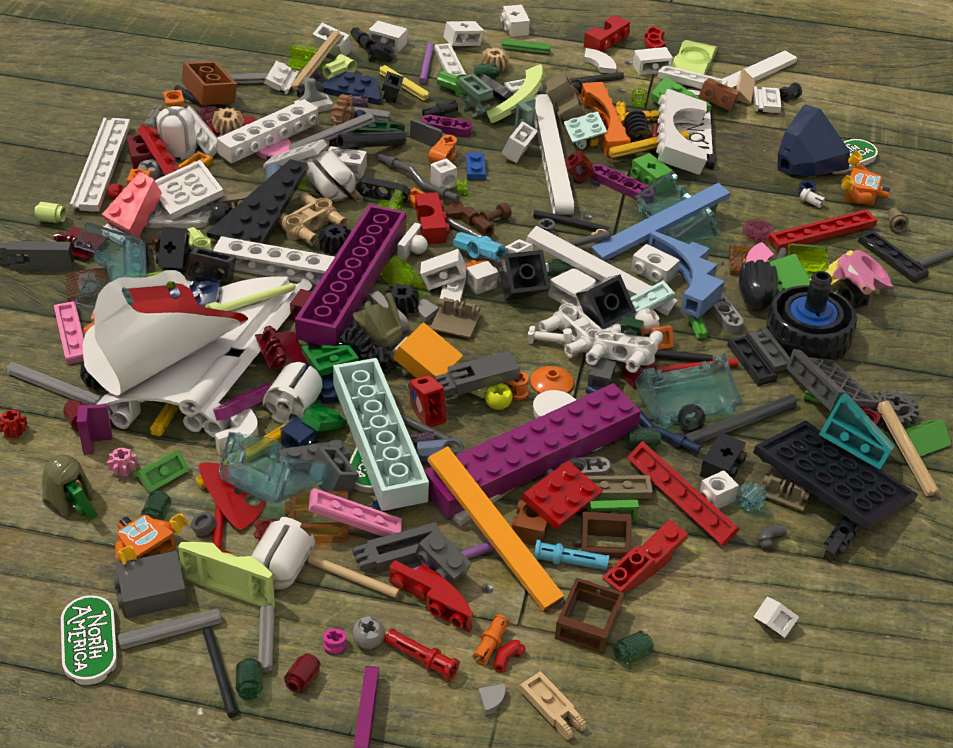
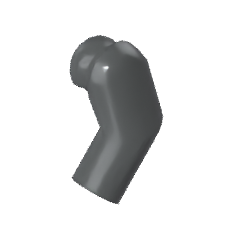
M784 524L764 527L757 536L758 540H760V546L762 548L772 546V538L786 535V527Z

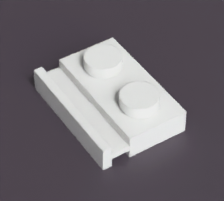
M276 61L267 75L264 84L278 91L283 90L287 95L291 84L299 72H294L286 64Z
M754 87L755 111L763 109V112L780 113L781 100L779 88L762 87V89H757V87Z

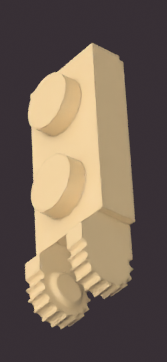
M538 672L519 685L521 693L552 726L556 727L558 733L565 740H569L574 736L573 730L564 721L565 718L568 717L570 723L578 731L586 729V723L574 709L575 706L542 672Z

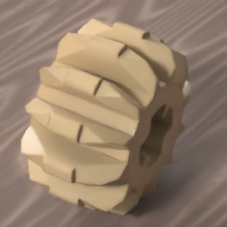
M487 48L481 55L482 68L491 73L504 72V70L508 69L509 53L500 48Z
M219 108V111L214 112L212 119L213 128L216 133H221V136L243 127L244 124L243 116L240 111H235V108Z

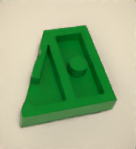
M309 345L301 346L302 354L311 367L317 370L320 377L333 373V365L359 361V357L350 345H322V350H309Z
M317 401L308 407L301 419L302 422L316 431L345 429L347 420L340 416V412L328 409Z
M75 481L63 484L66 500L68 502L70 500L74 501L72 506L80 516L85 514L89 521L98 516L80 486L77 487Z

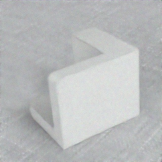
M767 596L754 615V618L785 638L799 616Z

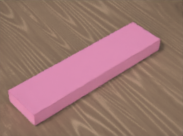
M75 301L54 305L67 365L84 362V337Z
M313 488L310 493L308 509L310 512L383 537L402 531V518Z

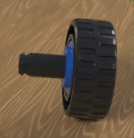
M817 271L812 274L809 285L793 286L782 290L771 302L766 328L789 357L793 349L801 350L809 358L836 360L843 356L852 344L857 324V314L852 304L846 298L830 290L832 277L825 271Z

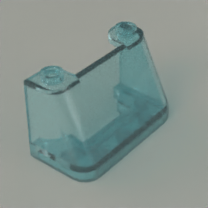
M673 170L635 196L638 202L636 207L641 214L645 213L648 217H651L691 197L687 193L685 186L679 184L678 176ZM707 207L701 210L699 214L663 231L666 236L690 244L692 241L696 243L713 238L720 234L721 230L713 211Z
M726 354L715 356V362L706 363V361H703L699 366L662 373V370L655 372L654 368L644 369L635 381V385L654 422L657 425H661V427L673 425L674 422H678L677 415L679 410L687 404L698 405L703 409L705 416L717 413L728 415L735 412V408L742 402ZM693 412L692 414H687L686 418H695V413Z
M229 432L219 465V475L222 480L266 502L280 503L324 483L328 477L331 464L318 460L293 459L280 455L278 460L276 458L277 451L283 449L282 443L268 437Z

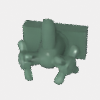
M473 73L458 78V84L469 93V96L466 97L460 95L465 104L463 110L467 111L469 106L474 107L476 113L472 115V118L486 115V110L490 108V105L487 104L485 107H482L481 103L494 98L493 89Z

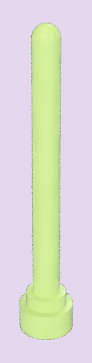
M290 283L224 304L212 302L206 304L205 307L230 311L292 292L296 289V286Z

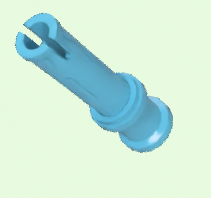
M538 539L536 541L534 557L537 561L538 559L550 561L554 565H560V562L607 571L609 555L563 548L561 543L552 545L541 543V540Z

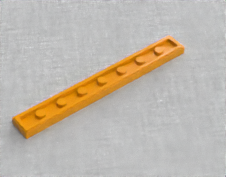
M447 446L429 456L427 460L541 610L545 611L561 601L564 597L563 593L451 449Z

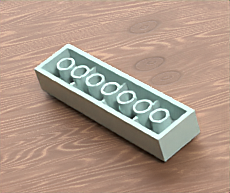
M377 358L333 365L334 388L381 511L428 502L429 481Z

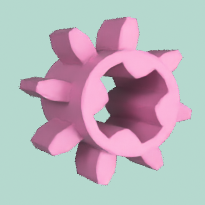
M118 448L109 454L110 460L107 461L108 469L114 471V476L125 477L130 475L132 471H136L137 455H132L131 449Z

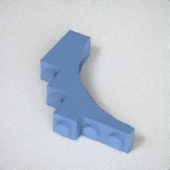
M656 231L650 233L648 245L680 260L678 270L684 276L689 286L684 292L680 311L700 318L720 300L725 282L715 277L717 264L707 261L710 248L693 241L687 244Z

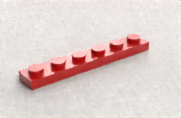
M866 209L770 233L768 240L779 251L780 248L789 249L875 227L878 220Z
M643 441L627 457L645 475H650V480L723 547L740 530Z

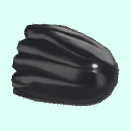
M763 259L756 262L751 260L743 263L739 275L738 288L744 303L754 311L767 309L777 292L778 273L776 266H771L770 262H764Z

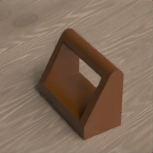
M583 512L581 551L609 555V557H624L631 551V514ZM587 535L624 537L625 548L587 546Z

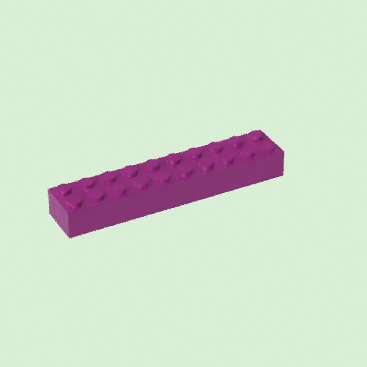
M368 205L295 318L297 340L319 345L338 346V337L350 326L354 319L352 314L359 311L366 296L371 291L406 232L405 211Z
M612 383L455 456L490 499L546 474V471L554 470L566 461L579 458L637 430L641 410ZM432 466L425 469L424 472L429 481L428 496L445 517L450 520L454 518V515L464 511L465 509Z

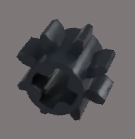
M375 347L372 353H368L369 359L377 358L383 373L388 372L390 367H394V359L392 358L394 353L393 351L388 352L387 347Z

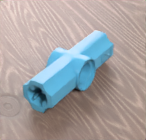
M459 232L456 234L455 239H453V245L460 251L467 252L472 258L483 257L498 262L503 254H507V248L503 244L493 242L488 236L477 237Z

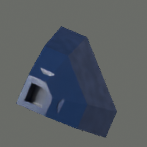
M806 104L803 105L785 131L778 151L779 171L792 175L817 176L849 169L848 159L850 151L820 108Z

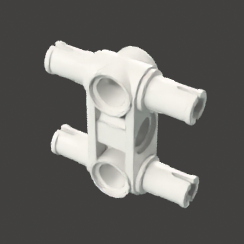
M569 303L562 304L559 307V311L555 312L552 317L539 322L541 332H549L555 329H560L563 332L566 328L572 330L573 343L566 344L564 349L565 354L569 358L582 352L588 353L595 341V333L612 328L611 326L601 329L583 312L581 305L575 306Z
M614 324L610 330H602L595 333L592 349L585 356L587 357L586 362L590 365H595L600 358L626 362V369L628 371L636 372L641 365L654 363L658 345L663 341V334L657 330L653 331L649 337L621 333V325Z

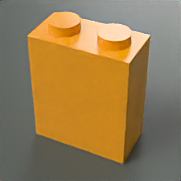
M423 322L398 347L392 358L416 378L426 375L435 378L438 375L448 373L449 366L460 364L459 361L463 354Z

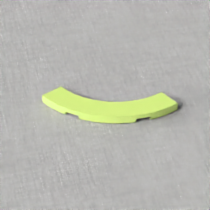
M541 64L525 70L526 79L513 96L500 105L486 111L491 123L509 116L511 110L516 108L518 102L532 98L538 92L542 85L541 81L544 79V70Z

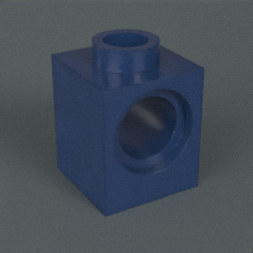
M295 417L280 429L281 443L286 448L317 444V431L302 422L298 417Z

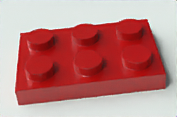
M566 461L527 490L521 499L553 528L558 530L590 505V501H595L599 498L603 490L571 462Z

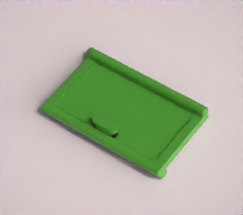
M796 254L770 261V265H774L777 268L778 283L781 284L777 286L778 293L789 287L809 285L810 279Z

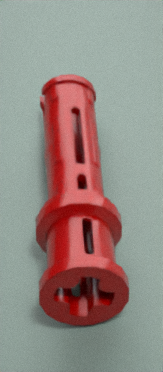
M392 628L385 635V644H389L422 662L426 670L438 672L447 681L452 680L460 666L458 659H451L441 654V650L437 648L429 649Z

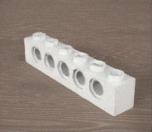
M304 99L218 137V154L232 164L319 124L318 108Z
M222 236L213 249L216 252L236 256L234 269L236 271L269 277H289V280L297 282L309 279L313 285L318 284L335 258L329 255Z

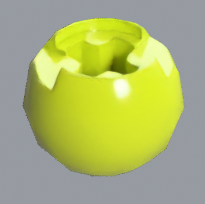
M503 383L488 387L485 393L486 404L498 411L509 407L513 398L511 389Z

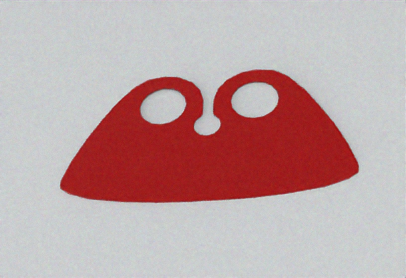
M199 463V472L203 482L228 521L239 530H243L250 525L265 508L266 499L262 493L256 490H245L241 494L234 492L235 488L243 489L250 486L252 477L249 472L243 468L227 464ZM240 472L246 476L247 480L245 483L239 484L232 480V475ZM249 494H255L260 498V503L253 506L248 504L245 498Z

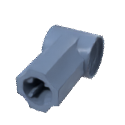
M455 437L442 440L418 441L417 453L420 462L427 461L429 456L444 449L449 443H455L458 446L459 452L454 454L458 455L464 451L463 442Z

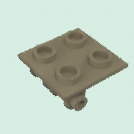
M440 298L438 302L440 308L430 328L442 333L471 338L482 313L480 307L477 304L465 303V301H462L459 306V300H456L454 303L453 299Z
M772 466L768 476L765 475L763 486L758 495L803 512L812 493L799 486L789 477L782 475L779 470Z

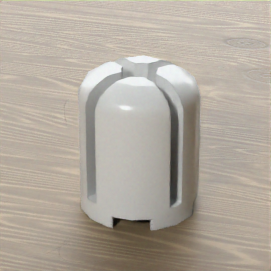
M172 106L160 111L156 118L158 136L166 143L167 150L174 157H181V160L190 158L195 154V149L197 148L193 114L188 109L180 106Z
M328 149L329 151L311 156L306 162L309 166L306 174L307 178L325 198L330 199L332 202L346 199L348 196L333 179L352 193L356 182L353 172L330 149Z
M295 362L285 366L263 397V406L266 404L272 413L271 418L281 424H287L295 417L302 419L304 412L315 402L321 393L322 378L316 369L309 366L301 378V374L305 370V363Z
M281 517L279 521L271 522L251 557L263 564L272 573L274 590L286 589L294 583L315 545L313 534L309 536L306 531L300 528L302 523L292 518Z

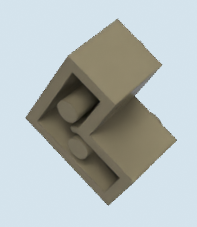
M564 71L546 81L547 89L545 91L550 99L553 98L555 100L554 104L558 109L557 114L561 121H568L572 118L587 115L581 95Z

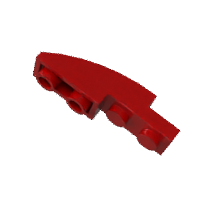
M669 519L640 548L636 545L602 579L617 591L625 593L632 590L653 576L672 559V553L688 539V533Z
M396 560L389 566V583L398 589H403L413 594L420 600H425L426 611L430 612L431 615L448 621L456 628H461L467 632L472 630L473 612L462 595L446 579L422 564L417 570Z

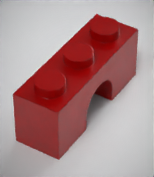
M613 15L605 20L604 30L594 27L585 32L584 48L600 52L606 51L629 36L630 21Z
M438 192L415 194V212L417 221H420L421 235L426 238L428 244L446 243V235L450 234L449 223H446L447 216L446 211H444L443 200L439 199Z

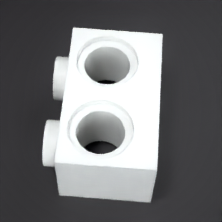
M330 146L329 149L334 151L353 172L355 179L363 177L367 167L366 151L339 149L338 147Z

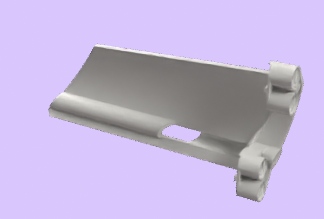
M262 277L221 287L220 301L217 303L224 304L290 284L289 277ZM303 279L300 283L295 284L296 289L292 292L230 310L246 315L248 321L119 396L112 393L105 394L97 404L107 405L109 418L115 426L121 429L128 428L140 414V402L146 400L179 405L181 412L186 414L183 422L187 429L192 432H199L204 428L208 435L215 438V434L226 430L230 422L229 418L217 421L213 409L221 405L219 404L220 400L261 351L255 334H263L266 326H272L277 331L290 315V303L300 289L309 291L313 285L309 279ZM231 348L244 350L239 358L225 356Z

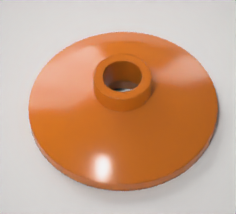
M545 366L532 373L530 384L538 394L549 390L569 393L573 388L574 380L572 375L563 368Z

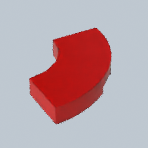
M655 26L648 28L644 36L646 48L666 47V43L662 41L665 32Z

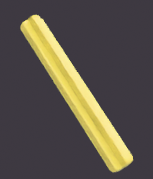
M386 65L380 67L379 73L386 77L387 71L402 76ZM404 77L401 85L403 89L423 101L430 98V93Z

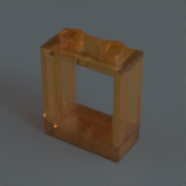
M291 491L290 501H285V516L296 520V510H308L311 491ZM324 491L348 500V491ZM338 521L331 523H302L300 526L309 536L313 534L315 544L348 543V524Z

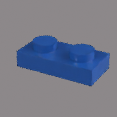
M466 153L467 180L486 179L484 153Z

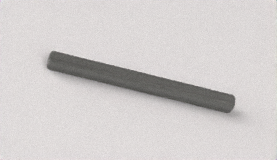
M793 394L695 430L685 436L686 439L699 444L719 436L720 432L725 434L793 408L797 405L798 400Z

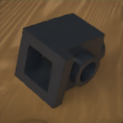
M387 71L381 89L384 91L383 99L396 103L404 79L403 76Z

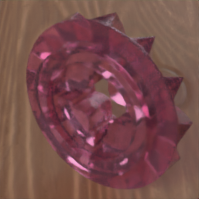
M208 105L205 108L202 107V109L196 110V113L209 126L212 125L214 112L219 111V108Z
M760 219L748 220L743 225V233L746 234L747 238H752L753 241L759 240L761 242L763 239L768 240L769 234L774 232V228L770 223Z

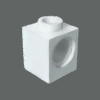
M447 158L431 164V184L448 189L456 186L457 167Z
M489 261L467 267L466 284L476 295L497 288L499 273Z
M723 470L702 480L700 493L717 509H720L736 500L739 485Z

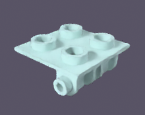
M598 112L564 121L572 143H576L579 149L586 147V139L607 133Z

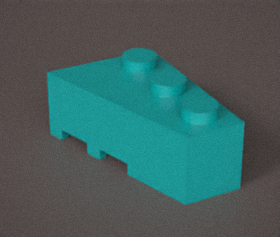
M846 392L839 398L819 433L820 436L879 470L884 466L895 447L890 439Z

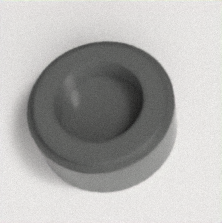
M202 512L194 517L191 522V528L196 535L206 536L215 529L217 521L210 512Z

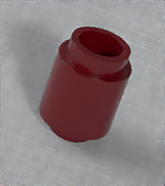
M70 400L64 405L63 414L72 429L78 431V406L84 405V403L78 400Z
M305 653L296 659L284 676V681L290 691L305 693L320 672L321 663L318 658L312 654Z

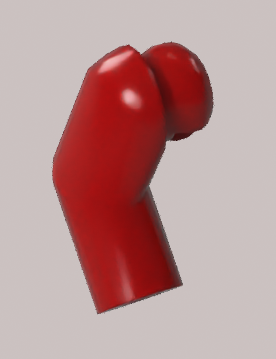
M511 640L499 648L493 669L499 673L505 672L509 658L513 654L516 657L522 656L526 650L525 645L521 644L519 640Z

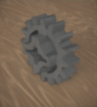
M887 389L886 393L880 390L879 394H874L873 397L879 403L884 401L890 402L901 424L906 428H909L910 424H915L920 412L918 409L919 404L914 403L915 399L913 397L907 398L908 393L901 394L899 390L892 392L890 389ZM878 406L877 408H870L873 411L879 412ZM881 416V419H880V420L882 421V422H881V425L883 426V425H885L886 423H885L884 419H883L882 416Z

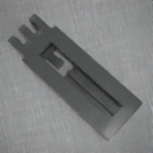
M9 241L8 243H0V264H9L10 269L72 270L74 258L71 242Z
M505 351L449 366L448 373L438 375L434 379L444 387L445 396L461 395L519 379L520 368L511 352Z
M434 522L369 540L367 544L354 547L352 553L355 556L360 571L375 568L377 574L389 571V566L394 560L406 566L421 562L415 554L419 543L436 528L439 529V527Z

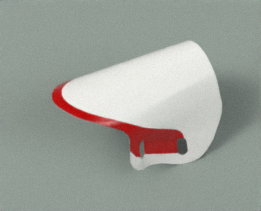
M165 270L149 277L118 278L108 283L98 294L95 305V324L85 333L83 341L84 366L87 372L110 393L119 396L246 323L248 317L239 312L206 308L199 305L185 277L175 270ZM168 281L175 282L180 292L179 298L173 299L166 286ZM123 287L128 289L133 299L132 305L127 303L122 293Z

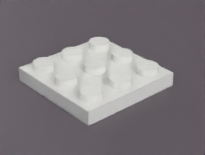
M201 160L155 180L162 192L159 202L172 220L225 195L222 187Z

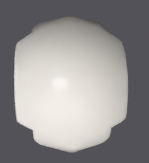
M652 309L640 310L635 315V319L644 321L645 335H649L650 328H656L660 325V318Z

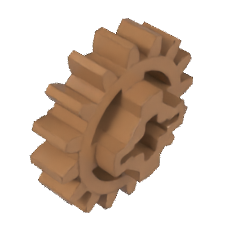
M341 94L337 104L333 105L331 121L334 123V126L352 120L354 117L355 107L352 106V97L349 95Z

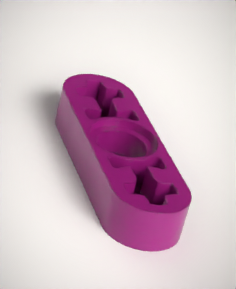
M425 115L422 117L423 123L441 129L442 133L461 137H468L472 134V123L469 121L435 115Z

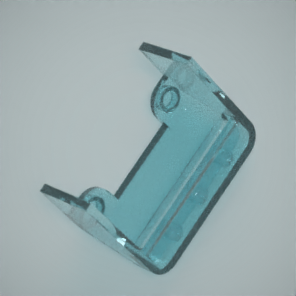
M90 222L85 224L74 243V247L94 252V260L97 264L109 268L110 282L122 277H147L146 247L141 239ZM88 278L75 298L74 303L95 309L98 294L107 284ZM123 287L122 293L127 303L132 305L133 299L128 289Z

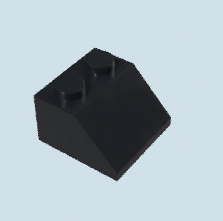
M543 250L503 254L498 261L505 301L527 298L551 289Z
M621 274L609 276L575 293L583 312L601 329L621 321L622 316L629 317L637 313Z

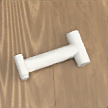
M530 326L528 332L529 344H533L535 339L564 343L565 349L566 344L572 343V330L566 328L563 330V334L535 331V326Z

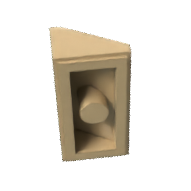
M744 69L741 70L737 81L736 90L740 91L737 101L751 104L755 80Z

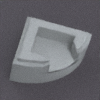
M422 299L418 305L420 319L425 323L433 318L439 310V307L425 299Z
M504 683L479 688L478 694L485 716L494 713L505 698Z

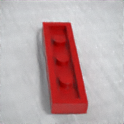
M141 125L137 130L164 174L168 175L181 169L174 161V156L167 150L166 143L158 136L159 132L154 127Z

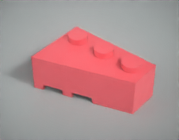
M139 172L102 213V216L108 224L127 235L135 236L136 242H140V234L143 228L147 227V219L150 213L154 212L162 192L153 178Z

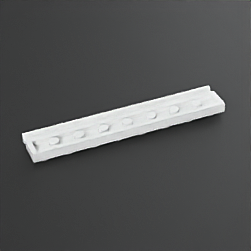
M103 118L70 202L71 210L79 208L80 211L89 212L100 210L131 126L130 119L112 118L107 120V118Z

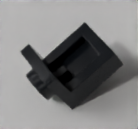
M377 39L367 49L368 61L370 62L375 55L388 62H391L394 58V49L389 44L382 43Z

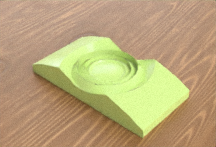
M684 40L671 67L706 75L718 47Z
M181 542L179 544L178 550L184 580L260 607L263 605L275 607L272 573L253 557H237L230 553H222L213 543Z

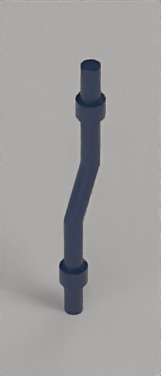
M589 385L586 393L591 394L599 389ZM641 411L639 422L648 432L672 442L673 446L680 449L683 447L697 454L700 452L701 445L686 439V436L680 433L674 434L654 425Z

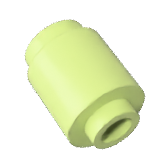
M40 202L35 207L34 213L38 221L58 224L59 222H64L66 218V208L60 204Z

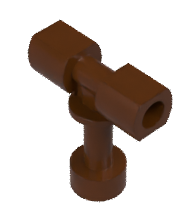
M507 203L497 205L496 210L488 214L484 211L479 214L472 207H466L462 210V219L469 225L475 224L477 232L489 237L494 233V225L490 221L498 217L502 220L511 216L512 212Z

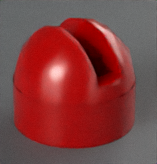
M120 184L108 186V195L113 200L114 197H118L123 191V186Z

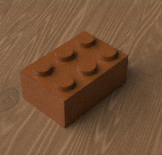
M216 61L183 63L182 83L201 105L211 106L213 104L228 105L235 103L237 83Z

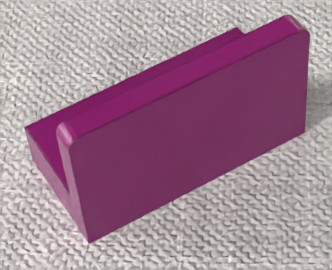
M106 404L78 406L77 426L83 455L93 454L94 441L112 440L113 437L108 407Z

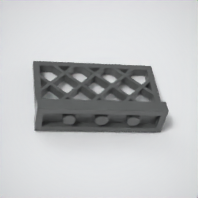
M793 349L786 369L831 412L841 395L845 392L859 407L877 408L879 402L835 361L831 359L809 358L801 350Z

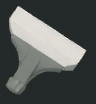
M309 76L304 77V95L299 100L294 101V104L305 99L318 108V113L332 110L333 102L327 94L316 90L315 79L309 78Z

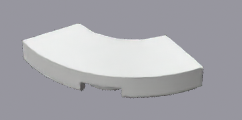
M586 48L584 62L596 66L600 73H616V64L610 56L603 52Z

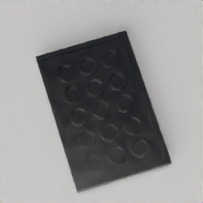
M806 420L757 444L753 451L763 462L770 464L779 470L782 475L789 477L799 486L814 494L820 501L826 502L839 514L845 515L855 522L858 527L867 531L913 503L918 496V493L881 469L879 470L820 436L821 430Z

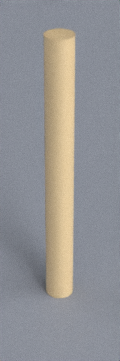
M311 554L308 558V564L375 591L396 599L400 594V589L315 555Z

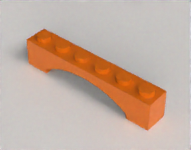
M603 82L582 83L581 99L584 107H589L593 111L598 112L607 125V133L603 134L602 149L605 156L610 157L608 154L609 148L630 143V138L626 135V129L621 124V118L618 117L617 109L613 106L612 98H609L608 89L605 88Z

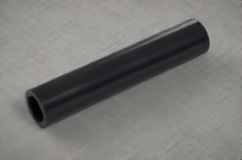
M403 131L338 134L336 138L339 149L401 146L406 141Z

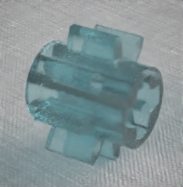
M750 482L748 485L744 483L738 489L739 494L736 497L742 509L750 512L755 509L759 511L765 505L764 500L767 497L761 485Z

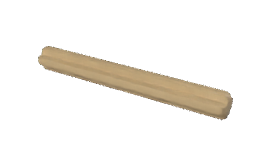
M334 30L297 76L291 84L294 91L298 89L300 84L304 83V77L309 76L310 78L340 40L342 37L340 31Z
M880 402L878 410L882 414V418L927 497L937 494L938 488L890 402Z

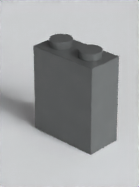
M177 551L127 561L125 565L122 562L116 564L118 574L113 575L115 590L121 589V593L116 594L119 609H125L126 618L188 605Z

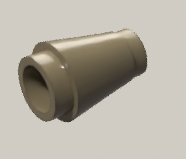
M892 208L888 211L890 228L896 232L904 231L908 227V218L897 208Z

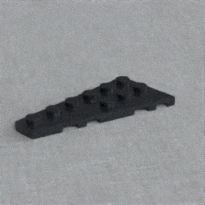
M290 159L206 232L207 237L219 240L222 236L266 244L309 169L308 163Z

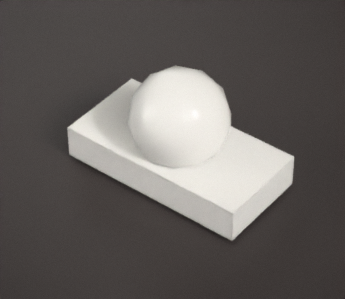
M414 223L398 243L399 261L405 262L412 252L414 254H422L427 250L428 242L421 235V224Z

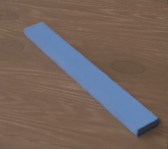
M717 183L611 236L610 239L592 246V253L599 259L606 261L650 239V233L653 231L661 233L730 198V192L720 183Z

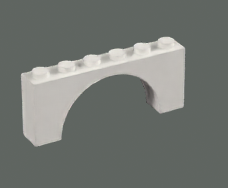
M667 89L665 94L660 96L658 102L660 105L658 114H660L658 118L659 127L657 133H659L657 143L659 145L656 151L658 153V161L700 175L707 161V150L694 145L684 138L674 124L692 123L700 126L707 112V102Z

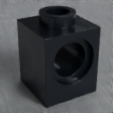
M847 278L840 281L838 294L846 298L854 309L867 306L870 295L862 293L858 286Z

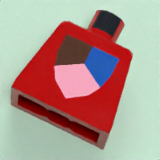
M430 375L412 379L408 384L410 404L421 423L429 427L446 423L444 387Z

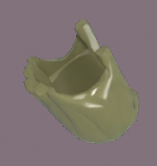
M391 293L384 295L389 306L388 308L383 307L379 303L372 306L371 302L367 301L364 310L352 314L357 324L362 329L364 328V332L371 334L370 339L374 340V345L377 347H387V349L394 347L401 340L403 334L397 306Z
M58 455L51 458L45 465L42 475V501L49 500L64 518L70 516V511L63 484L79 480L89 501L93 500L92 486L82 466L75 458L68 455Z

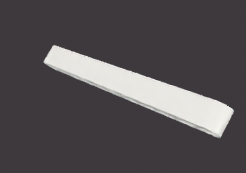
M535 94L533 96L536 99L534 122L553 214L573 215L574 200L552 101L547 94Z

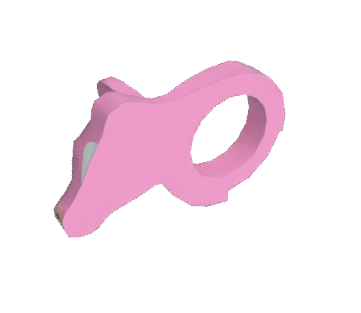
M855 250L852 255L843 254L837 262L839 267L833 273V277L836 279L846 277L858 286L865 295H870L876 290L875 287L885 289L893 286L882 266L861 250Z

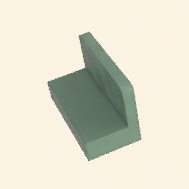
M534 97L517 103L515 130L522 121L534 128L536 104Z

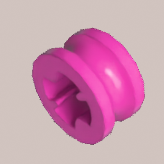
M330 629L323 634V648L326 652L338 654L346 649V633L343 630Z

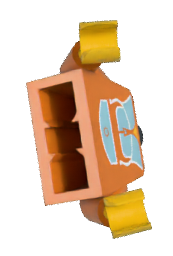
M855 151L851 154L848 162L856 167H853L850 176L846 175L841 180V187L843 190H846L843 201L874 205L876 196L888 199L890 188L880 186L882 177L869 172L864 164L859 162L862 159L860 152Z
M182 513L173 516L170 521L152 519L148 515H142L134 521L129 517H123L117 526L120 530L117 532L118 541L115 544L116 561L122 562L125 565L127 561L172 552L176 549L174 532L179 533L181 527L187 526L188 522Z

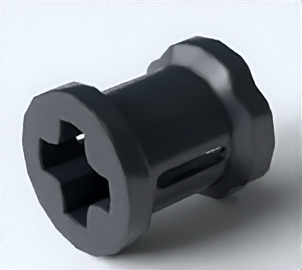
M796 82L792 83L789 87L784 86L779 89L780 98L783 102L802 95V88Z

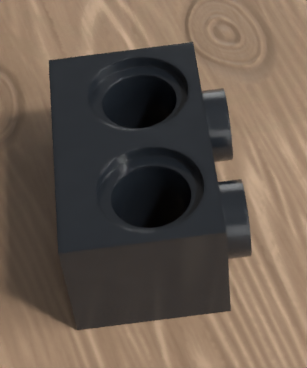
M197 247L190 253L188 276L194 277L198 281L207 280L220 282L221 286L227 285L234 277L236 256ZM199 262L205 266V269L199 265ZM218 267L222 268L224 273H221Z

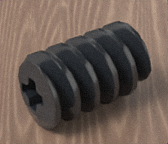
M640 110L629 112L625 117L624 124L627 137L630 138V143L651 138L645 113Z

